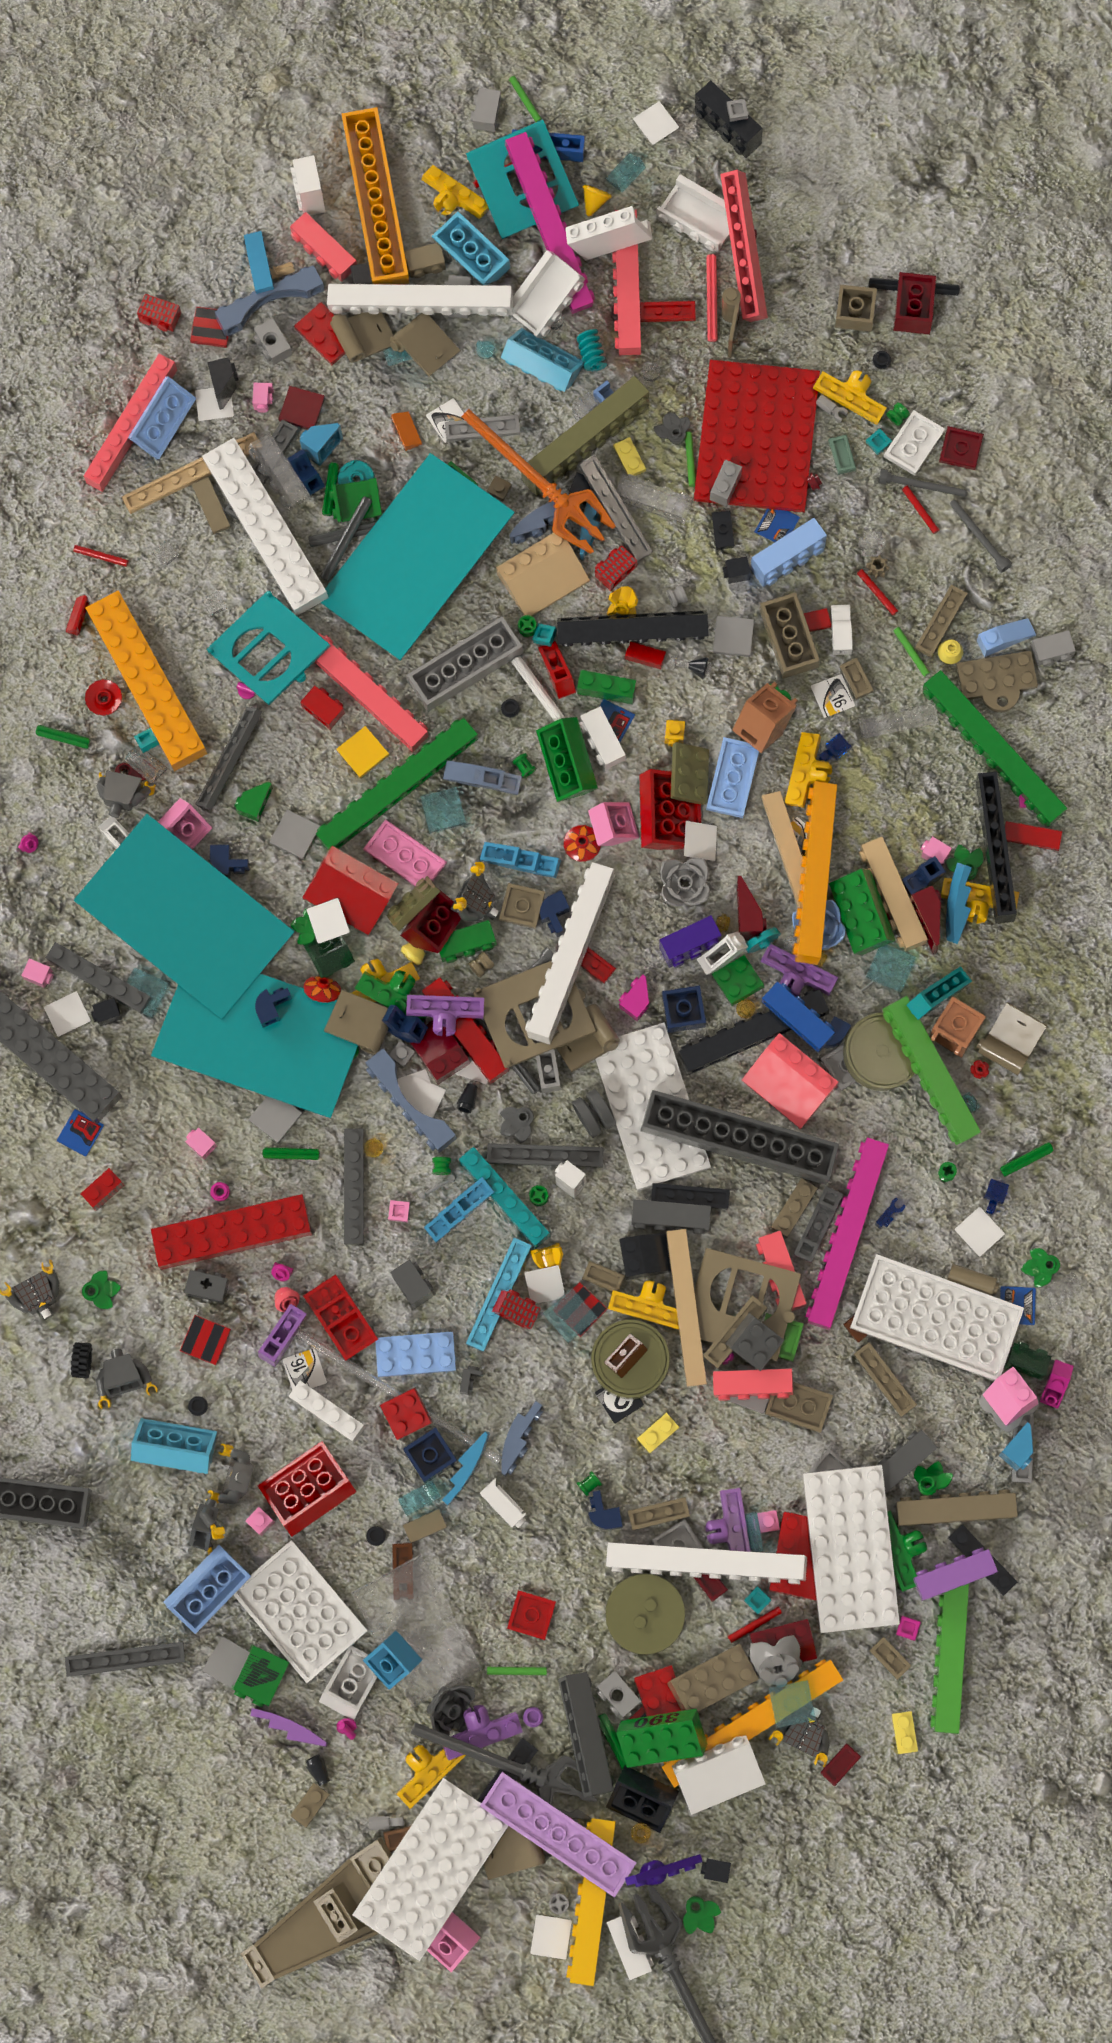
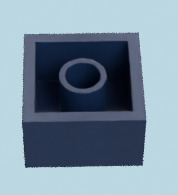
M700 985L662 991L668 1033L706 1027Z
M436 1427L403 1448L425 1484L458 1463Z

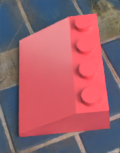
M780 1033L768 1045L741 1080L800 1130L837 1088L839 1083Z

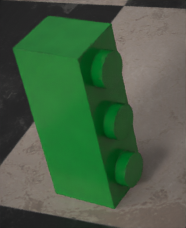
M585 670L580 671L577 694L633 705L636 680Z
M483 921L453 931L439 952L442 963H453L459 957L465 956L467 958L474 956L477 951L483 950V952L494 949L497 943L490 921Z

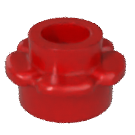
M976 1060L971 1065L970 1071L975 1078L981 1079L989 1074V1065L985 1061Z

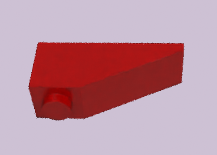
M556 641L552 643L551 647L546 645L538 647L558 699L576 693L572 675Z

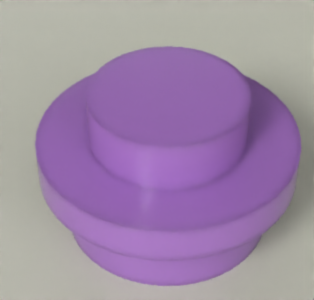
M530 1707L524 1712L523 1720L527 1726L537 1727L543 1721V1714L540 1709Z

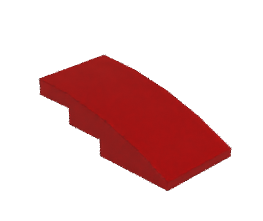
M336 1274L303 1295L345 1361L378 1340Z

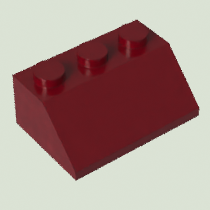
M440 890L408 922L400 936L415 948L439 953L461 920L459 913L451 910L454 901Z
M808 1619L749 1634L751 1643L766 1642L771 1646H775L783 1637L794 1635L800 1645L799 1658L802 1662L817 1659Z

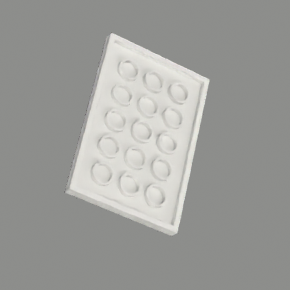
M292 1540L252 1573L251 1577L234 1594V1597L307 1684L368 1632Z

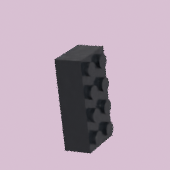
M710 80L695 94V114L698 118L704 119L711 130L717 131L724 142L730 143L737 154L747 158L762 144L763 128L749 115L748 119L730 122L727 102L733 100Z

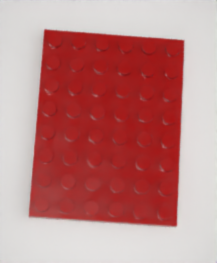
M710 360L694 501L716 503L710 500V492L724 461L727 460L742 466V475L728 505L805 513L808 487L807 477L809 476L818 391L814 390L813 387L820 376V371Z

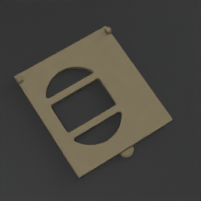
M552 961L482 989L476 988V991L473 992L475 997L484 998V1020L505 1068L512 1067L552 1049L596 1033L583 1002L586 994L582 989H578L574 982L567 1000L572 1009V1021L569 1028L564 1030L559 1021L557 1026L559 1034L553 1036L551 1044L543 1042L535 1044L533 1039L528 1038L527 1031L525 1030L526 1023L519 1006L539 998V990L546 983L545 975L548 968L551 969ZM511 1010L515 1012L528 1046L515 1043L506 1032L505 1021Z
M706 1248L694 1289L701 1340L714 1343L735 1317L726 1314L739 1269L764 1276L758 1300L761 1303L764 1302L769 1280L772 1279L777 1285L780 1297L778 1307L774 1314L767 1320L762 1321V1323L784 1339L788 1323H792L795 1319V1315L791 1310L801 1274ZM731 1268L720 1311H718L711 1300V1286L720 1272ZM782 1344L770 1359L778 1361Z

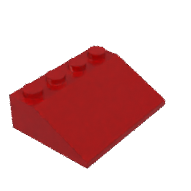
M649 769L639 775L641 848L655 850L684 849L686 821L701 823V804L671 799V771Z
M331 846L302 898L315 906L338 898L346 923L369 935L399 883Z
M323 1441L257 1485L291 1537L357 1492Z
M783 1512L776 1554L805 1555L807 1557L806 1581H800V1584H789L788 1580L782 1579L780 1583L770 1582L769 1592L817 1601L808 1518L804 1515Z

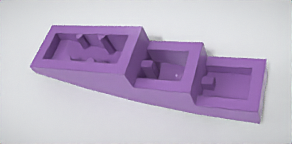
M254 1708L251 1710L250 1716L270 1720L268 1728L288 1731V1740L326 1747L328 1745V1742L314 1732L292 1720Z

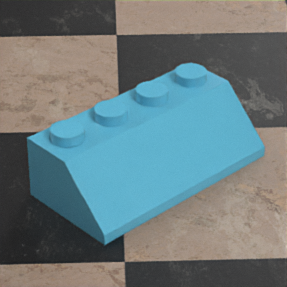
M458 211L432 235V238L483 286L499 280L511 268L509 259Z
M523 328L508 338L501 358L509 365H515L524 373L532 374L539 381L547 382L556 390L564 392L572 386L584 366V363L578 357L542 338L536 337Z
M141 1418L132 1440L131 1461L208 1474L212 1463L217 1431Z

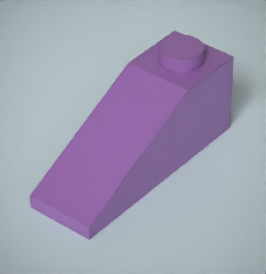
M290 1304L259 1349V1358L276 1367L307 1314Z

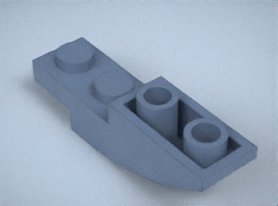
M554 502L546 503L523 518L509 534L511 544H520L526 541L527 538L542 536L546 532V524L553 525L554 511L556 510L553 507Z
M446 761L443 780L478 788L483 787L513 795H518L522 776L506 773L503 770L455 761Z
M535 1401L525 1417L519 1413L517 1414L508 1431L501 1462L502 1475L505 1477L508 1473L511 1475L517 1467L515 1462L519 1457L523 1458L528 1450L526 1447L527 1442L522 1437L529 1435L532 1430L531 1424L534 1420L538 1421L544 1412L541 1410L543 1406Z

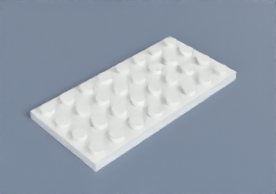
M665 1023L618 1036L620 1039L618 1047L595 1060L637 1191L652 1187V1183L661 1184L710 1169L711 1166L706 1150L640 1131L652 1090L689 1100Z
M876 1254L850 1328L995 1381L1002 1374L1024 1308Z
M882 1465L803 1473L820 1633L900 1624Z
M443 1778L352 1916L420 1962L506 1831L508 1825L480 1807V1802Z

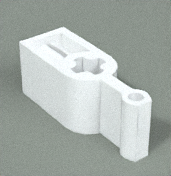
M831 605L833 655H852L850 605Z

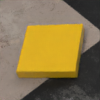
M366 726L336 749L360 779L389 756L386 749Z

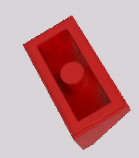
M86 595L76 598L66 628L67 633L77 636L80 634L87 612L85 607L89 606L90 603Z
M630 642L625 654V660L661 670L666 651Z

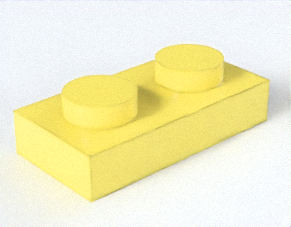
M630 437L613 444V448L629 479L646 471Z
M665 1413L641 1434L637 1440L651 1454L676 1432L679 1426Z
M912 1711L891 1714L897 1753L918 1752Z

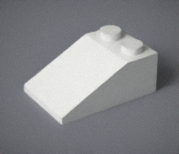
M351 1645L323 1691L319 1702L354 1720L378 1678L363 1661L368 1654Z

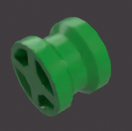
M897 402L894 405V409L889 410L886 415L893 424L900 426L903 420L910 416V413L904 405Z
M530 615L522 616L518 621L519 633L523 637H532L537 629L536 620Z
M450 1157L432 1158V1163L434 1164L432 1169L433 1175L451 1174V1169L449 1168L451 1163Z
M536 1185L531 1188L529 1192L531 1203L541 1207L548 1202L549 1195L544 1186Z

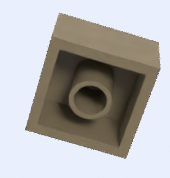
M840 285L835 328L872 332L877 289Z

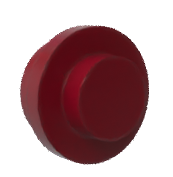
M810 473L807 480L812 490H820L819 485L822 482L818 474Z

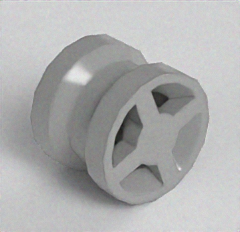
M678 585L674 590H667V595L673 608L677 607L681 602H688L686 593L681 585Z
M563 1894L553 1895L549 1901L550 1910L555 1914L565 1913L569 1907L568 1898Z

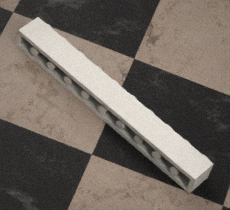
M328 284L327 306L329 311L334 314H342L343 312L379 314L381 312L391 315L397 313L408 315L423 313L425 315L460 313L461 315H470L472 313L482 316L489 314L505 316L512 314L513 290L511 286Z
M592 862L590 868H587L585 871V882L579 887L577 902L574 901L571 908L573 913L571 918H568L565 923V934L559 938L558 952L553 954V965L546 972V983L539 990V1001L534 1003L532 1019L527 1021L525 1027L530 1039L551 1044L615 878L613 868Z
M608 1543L606 1567L612 1568V1572H623V1569H631V1573L643 1574V1570H647L653 1575H662V1572H670V1576H682V1573H690L689 1577L701 1578L702 1574H707L712 1579H721L722 1575L729 1576L730 1580H741V1577H749V1581L761 1582V1578L769 1579L768 1582L780 1583L782 1579L788 1580L789 1584H800V1581H806L807 1557L805 1555Z

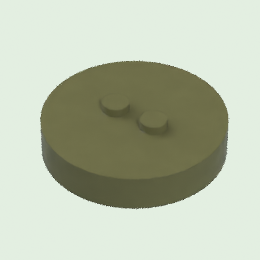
M874 1013L858 1021L848 1032L843 1045L844 1063L850 1075L862 1086L876 1091L896 1089L910 1080L915 1074L911 1068V1061L903 1054L902 1045L894 1037L893 1028L890 1023L886 1022L883 1013Z
M622 1320L608 1326L597 1337L592 1349L591 1363L594 1376L604 1390L618 1398L639 1399L650 1395L663 1383L668 1373L670 1355L665 1339L653 1326L639 1320ZM631 1334L644 1344L647 1352L623 1378H620L604 1362L626 1337Z
M652 1574L634 1575L623 1580L612 1591L606 1605V1623L611 1636L622 1648L639 1655L656 1654L670 1647L679 1637L685 1621L684 1603L677 1589L667 1580Z

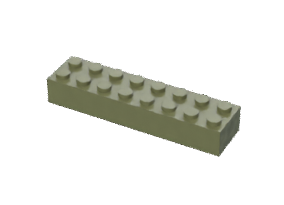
M635 376L632 377L527 463L549 483L559 482L567 471L574 470L578 462L589 458L592 451L596 448H601L609 437L616 436L624 425L628 426L631 424L635 416L647 411L649 408V391ZM521 472L522 481L535 496H538L540 493L543 494Z

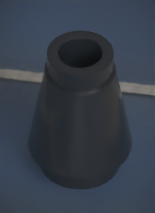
M467 1083L457 1101V1109L459 1111L471 1113L475 1109L478 1089L476 1085Z
M320 1754L305 1761L307 1770L319 1786L330 1781L324 1758H321Z

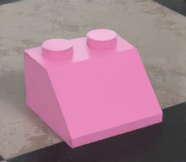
M181 798L158 821V823L191 849L212 829L191 804Z
M603 802L588 810L598 846H613L639 838L629 802Z
M1014 1367L999 1376L983 1394V1397L1005 1426H1008L1038 1405L1037 1396Z
M452 1912L427 1951L452 1972L481 1937Z

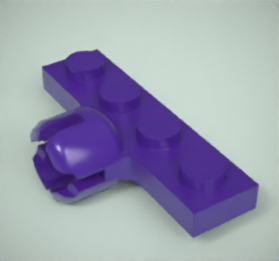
M701 1854L664 1865L659 1860L646 1862L642 1865L639 1874L625 1878L627 1886L635 1884L636 1887L661 1884L665 1881L667 1873L671 1877L680 1874L679 1869L684 1868L685 1872L696 1869L695 1864L703 1862Z

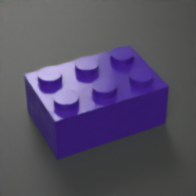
M712 915L659 939V949L668 967L674 966V968H678L684 964V961L690 958L695 960L702 956L701 953L709 951L721 941L722 935Z

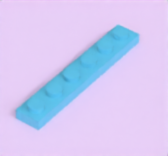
M513 1238L466 1345L482 1352L485 1351L500 1318L499 1315L492 1312L501 1290L509 1291V1289H513L532 1245Z

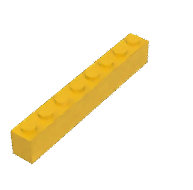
M592 1818L591 1822H587V1830L611 1846L613 1845L616 1821ZM584 1877L583 1883H579L577 1895L581 1896L580 1904L576 1903L575 1916H578V1923L573 1924L572 1936L576 1938L575 1945L570 1946L569 1957H573L572 1966L568 1965L566 1978H570V1983L594 1986L606 1891Z

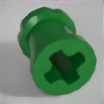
M527 753L519 755L512 761L513 765H516L522 773V778L530 776L537 769L528 760Z
M951 1162L943 1163L938 1171L940 1180L943 1182L952 1181L957 1173V1168ZM947 1168L950 1169L951 1173L948 1176L944 1175V1170H947Z
M592 1471L583 1481L576 1483L586 1497L597 1486H602V1483Z

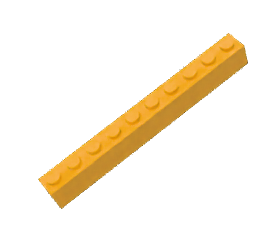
M815 781L812 788L809 787L807 798L810 799V805H807L806 816H809L804 827L807 839L803 841L802 849L805 850V856H802L801 867H804V871L800 874L799 879L802 891L799 890L797 901L800 902V908H797L796 919L799 920V923L795 926L794 937H797V943H794L792 954H795V962L818 965L821 959L837 784Z
M825 1659L815 1664L816 1669L812 1672H809L807 1669L798 1675L799 1680L794 1683L790 1680L782 1687L783 1690L779 1693L771 1692L764 1697L766 1701L760 1705L758 1702H755L749 1706V1712L742 1715L741 1712L730 1718L732 1720L730 1724L725 1726L722 1723L714 1728L715 1733L709 1737L705 1734L707 1741L705 1752L713 1749L718 1744L730 1742L738 1736L746 1735L749 1741L843 1681V1678L831 1660L827 1662ZM679 1760L663 1762L664 1766L661 1767L674 1788L679 1783L672 1765L676 1764Z

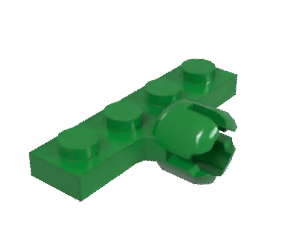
M398 970L390 982L386 983L364 971L354 989L387 1008L390 1005H396L406 1015L407 995H409L414 987L415 979L409 974L403 982L406 972ZM427 1016L414 1017H418L422 1022H424Z
M889 1510L887 1514L893 1568L900 1588L904 1592L916 1587L913 1578L917 1577V1572L912 1563V1558L926 1552L927 1544L922 1542L914 1545V1542L924 1538L918 1530L902 1535L891 1510Z

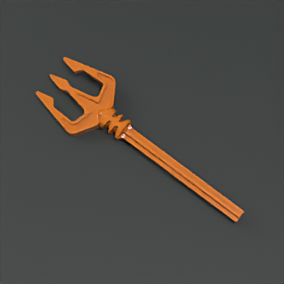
M470 409L461 416L542 491L543 498L549 497L548 502H554L553 507L556 510L554 511L552 531L557 536L590 554L594 552L586 539L578 540L565 528L564 525L567 519H570L587 529L591 536L601 541L605 540L599 529L593 526L581 511L579 505L583 502H587L601 515V522L612 529L616 527L591 490L587 489L570 493L569 495L567 493L561 494L562 489L557 490L556 483H549Z

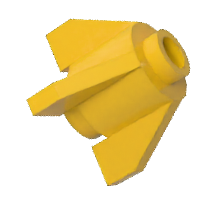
M619 587L610 593L608 600L612 604L608 608L607 615H614L616 612L621 615L637 614L635 606H637L638 598L631 587Z
M559 1243L541 1249L530 1250L532 1259L539 1269L557 1265L561 1269L563 1252Z

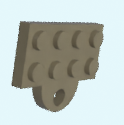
M1031 650L956 663L962 694L968 700L982 698L985 706L994 712L1002 713L1011 710L1018 702L1020 691L1038 687ZM1004 698L1008 704L1004 707L999 706L997 700Z

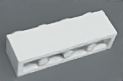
M302 1381L298 1382L289 1395L291 1400L353 1443L356 1442L365 1429L362 1423Z

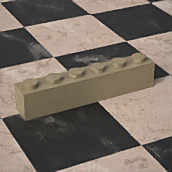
M999 1490V1494L992 1495L990 1491L979 1492L978 1496H971V1493H959V1497L943 1494L939 1495L938 1499H932L931 1496H920V1500H912V1497L900 1498V1501L896 1502L898 1527L1017 1518L1016 1493H1010V1490Z

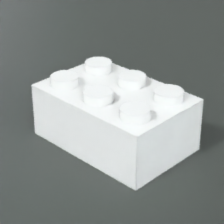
M309 156L294 159V167H290L299 211L303 210V213L307 212L310 216L325 213L315 157Z

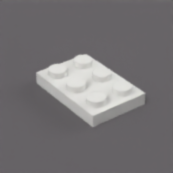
M913 410L885 452L884 458L915 476L945 432V429Z

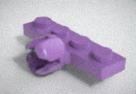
M772 944L768 946L761 959L762 963L783 973L780 984L784 983L790 987V993L795 997L799 996L805 985L820 990L829 996L838 980L837 976L813 964L795 962L794 955Z
M407 995L406 1016H430L433 1018V1032L436 1035L442 1036L443 1027H446V1036H452L456 1032L457 1018H484V998Z
M741 1489L721 1490L723 1518L710 1520L706 1523V1532H717L707 1535V1539L711 1544L727 1543L730 1551L751 1552Z
M483 1705L473 1706V1712H471V1708L464 1711L463 1716L467 1726L466 1730L452 1737L483 1748L520 1734L523 1731L516 1712L490 1720L487 1709ZM443 1747L448 1760L464 1755Z

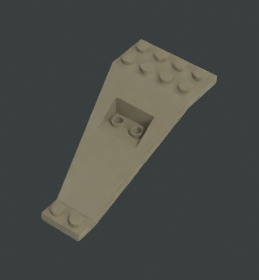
M382 1838L377 1839L349 1858L254 1945L240 1953L261 1989L277 1978L378 1934L352 1916V1914L392 1856Z

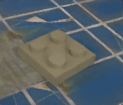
M508 883L499 921L536 929L545 891Z

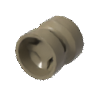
M483 951L476 960H471L468 963L479 978L485 974L487 969L491 970L495 966Z

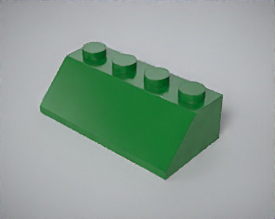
M577 717L561 718L536 730L557 802L582 796L598 789Z

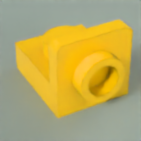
M666 720L665 744L673 747V744L676 742L684 743L685 721Z

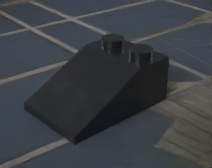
M666 1233L638 1235L619 1239L626 1280L671 1272Z

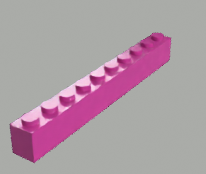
M525 132L506 139V149L546 250L555 253L585 278L582 289L572 297L573 300L569 305L571 313L574 314L592 307L593 300H595L593 291L588 290L586 285L588 279L585 272H581L580 266L582 265L579 256H575L573 249L567 244V225L565 221H561L560 208L553 201V198H555L551 187L548 188L546 184L548 178L545 171H541L539 166L541 160L538 153L535 154L533 151L535 146L532 137H528Z
M868 1137L865 1142L861 1141L858 1153H861L860 1160H855L852 1169L856 1173L854 1179H849L846 1189L850 1191L848 1197L844 1196L841 1207L844 1210L842 1215L838 1214L835 1222L838 1229L836 1233L832 1232L829 1244H832L831 1251H826L823 1262L826 1263L824 1270L820 1269L817 1278L821 1282L819 1288H814L811 1299H814L813 1307L808 1306L805 1316L809 1318L807 1322L809 1324L827 1330L831 1328L889 1144Z

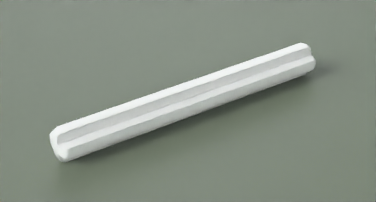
M521 656L514 658L512 664L554 722L565 718Z

